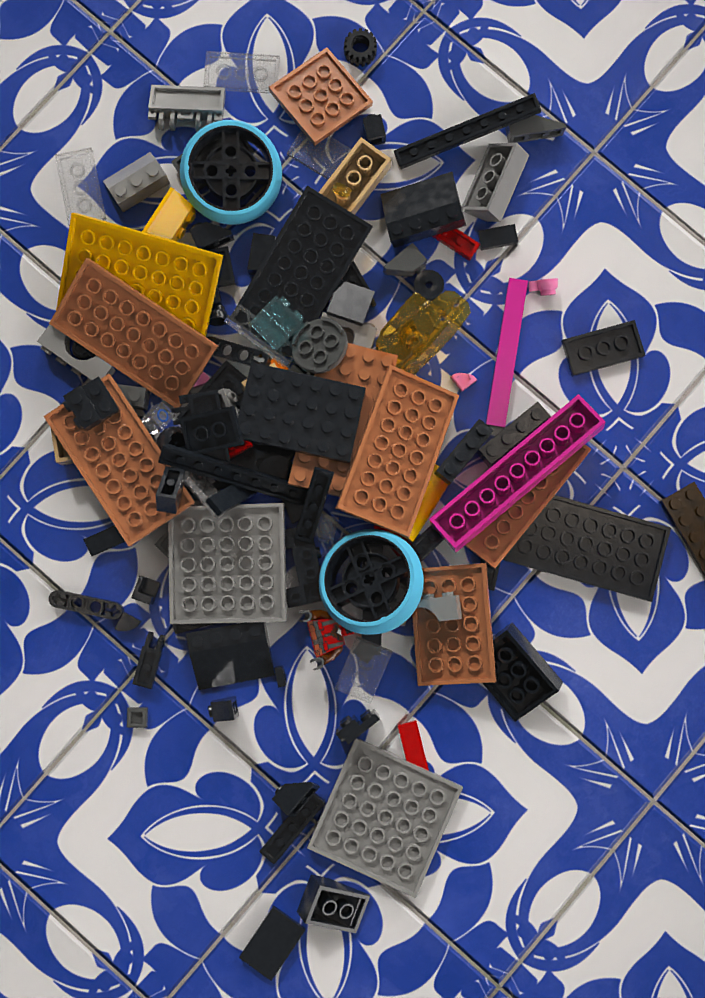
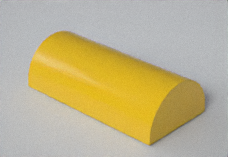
M436 464L410 537L406 538L412 543L416 540L448 487L447 483L434 474L440 467Z

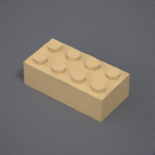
M361 137L319 193L355 215L391 168V158Z

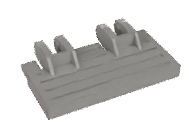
M151 85L148 120H156L157 113H159L158 129L164 130L165 119H170V130L175 131L177 120L193 121L194 115H196L195 129L198 132L202 128V120H207L206 126L213 123V120L215 122L223 120L225 88Z

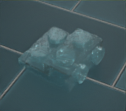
M275 296L249 323L276 351L304 325L302 321L304 317L297 310L293 312L289 308L291 304L283 296L281 298Z

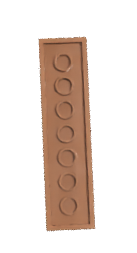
M587 445L581 447L465 546L492 568L496 569L589 454L591 448Z

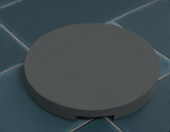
M326 317L310 322L307 321L296 331L292 339L293 359L301 369L312 374H321L332 370L342 361L347 351L348 339L344 329L338 322Z

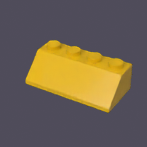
M170 187L142 232L177 242L185 235L188 224L194 221L196 211L188 200L174 188Z

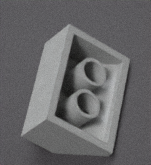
M150 152L103 180L122 212H125L170 184L164 170Z

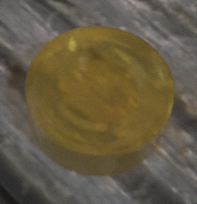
M334 182L332 186L334 193L345 198L349 197L352 191L349 187L339 182Z

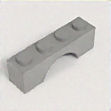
M50 324L37 341L42 345L41 350L48 355H51V353L55 354L58 362L64 366L66 364L72 366L71 371L79 377L82 374L86 376L88 383L98 376L100 378L107 374L112 376L116 371L98 356L89 360L73 358L70 352L71 338Z
M453 592L442 593V597L437 598L434 597V594L422 595L423 599H420L417 608H426L432 611L439 621L462 619L460 596L454 595ZM396 598L391 602L393 609L400 603L397 602Z

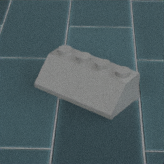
M517 142L488 145L462 208L465 209V213L487 222L502 221L529 157V154Z

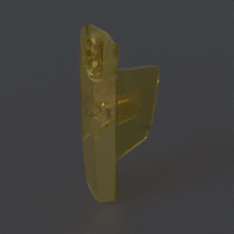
M445 291L431 302L420 293H413L382 328L376 340V350L398 355L396 367L415 375L459 330L471 313L469 303L455 291ZM446 316H447V318H446L445 320H443V321L440 320L442 317H446Z

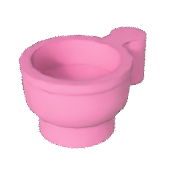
M558 278L529 281V292L540 291V296L555 295V289L558 287Z

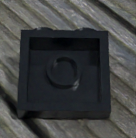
M99 376L86 385L78 386L63 396L66 400L63 402L68 412L73 411L76 416L73 419L79 429L83 427L86 431L91 430L121 411Z
M366 710L360 715V720L355 715L352 717L347 715L340 721V726L336 730L338 738L342 742L346 741L347 744H350L380 720L376 710Z

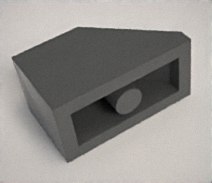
M411 243L383 267V273L392 276L412 277L426 269L427 259Z

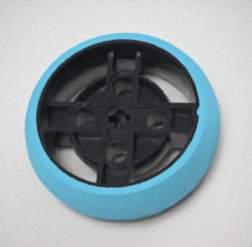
M222 120L203 127L189 140L181 158L180 180L187 199L198 212L212 221L237 225L257 219L271 207L280 191L282 165L275 146L261 130L242 121ZM222 139V145L212 150L205 161H196L199 153L208 144ZM239 139L246 140L256 146L262 152L267 162H257L251 152L240 146ZM229 150H233L236 152V155L228 157L226 153ZM210 169H215L217 174L209 176L207 172ZM251 169L255 171V175L249 177L245 172ZM230 170H234L233 176H229ZM195 183L206 184L213 195L223 200V208L208 202L199 193ZM257 184H267L265 191L259 199L246 207L240 208V200L249 196L255 190ZM229 188H234L237 191L233 196L228 195L226 192Z
M379 529L356 531L339 540L326 555L319 574V592L323 605L329 615L343 628L365 635L386 633L403 624L417 608L424 585L422 566L414 549L398 535ZM368 546H388L397 551L400 556L391 560L383 554L370 553ZM350 556L351 561L343 572L342 582L336 585L338 571L346 558ZM363 560H367V565L364 568H360V563ZM388 569H392V575L386 578L385 572ZM408 577L405 594L400 603L393 609L391 602L398 593L400 580ZM370 578H373V579H374V581H372V582H373L372 585H369V584H368V583L370 582V581H369ZM356 585V592L350 594V588ZM377 595H382L381 602L375 604V597ZM351 603L359 609L372 611L375 619H357L346 613L342 607Z

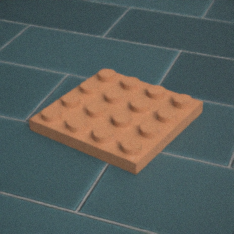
M327 47L269 86V92L314 146L373 105L371 98Z

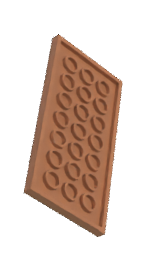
M89 258L85 259L49 322L51 326L144 388H147L174 408L182 406L179 396L190 393L218 348L217 344Z
M348 343L344 358L335 368L328 372L314 375L366 388L350 464L295 452L288 485L308 489L314 468L319 467L334 472L328 495L340 497L389 365L396 367L398 355Z
M389 365L336 509L406 538L410 537L459 395L393 365Z
M107 374L101 380L121 411L89 431L84 430L83 427L78 428L73 420L76 417L73 411L68 412L64 404H61L43 417L130 547L196 502L183 484L182 497L177 513L157 511L156 493L164 469L168 465L158 463L161 453L160 448L111 374Z

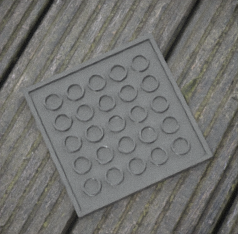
M284 503L239 504L220 516H217L209 506H191L168 521L170 624L287 621Z
M356 738L307 849L416 898L463 786Z

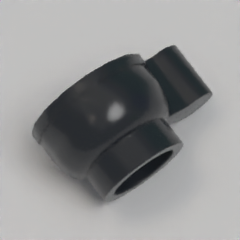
M219 304L213 305L209 325H226L228 323V315L224 306Z
M77 342L73 343L72 352L79 360H88L96 356Z

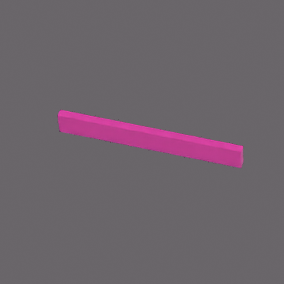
M509 278L486 419L488 426L505 428L528 285L527 280Z

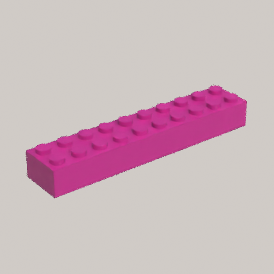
M578 394L429 519L430 524L455 553L458 552L602 431L605 421Z

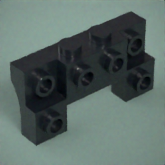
M296 528L285 529V550L292 548L299 586L286 589L288 608L322 601L319 592L321 566L319 565L318 558H322L320 547L315 546L314 539L312 544L293 539Z

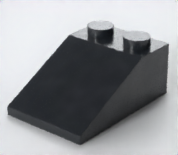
M311 874L297 913L305 924L357 933L370 895L332 879Z

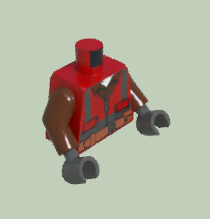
M321 609L301 610L298 613H304L305 618L299 621L307 622L316 658L311 659L310 663L316 661L317 667L313 670H318L323 665L335 660L343 651V645H345L343 636L354 634V632L339 625L327 611Z

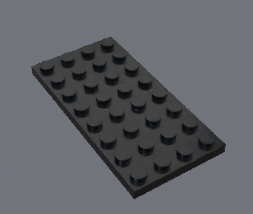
M307 186L229 319L293 358L291 343L296 331L307 321L319 319L373 226Z
M555 495L503 560L652 602L671 527Z

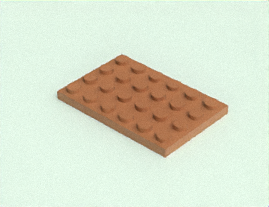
M486 563L422 568L424 577L422 595L434 594L435 598L442 597V593L453 592L454 595H459L462 619L439 621L436 615L426 608H417L413 612L418 686L496 682Z

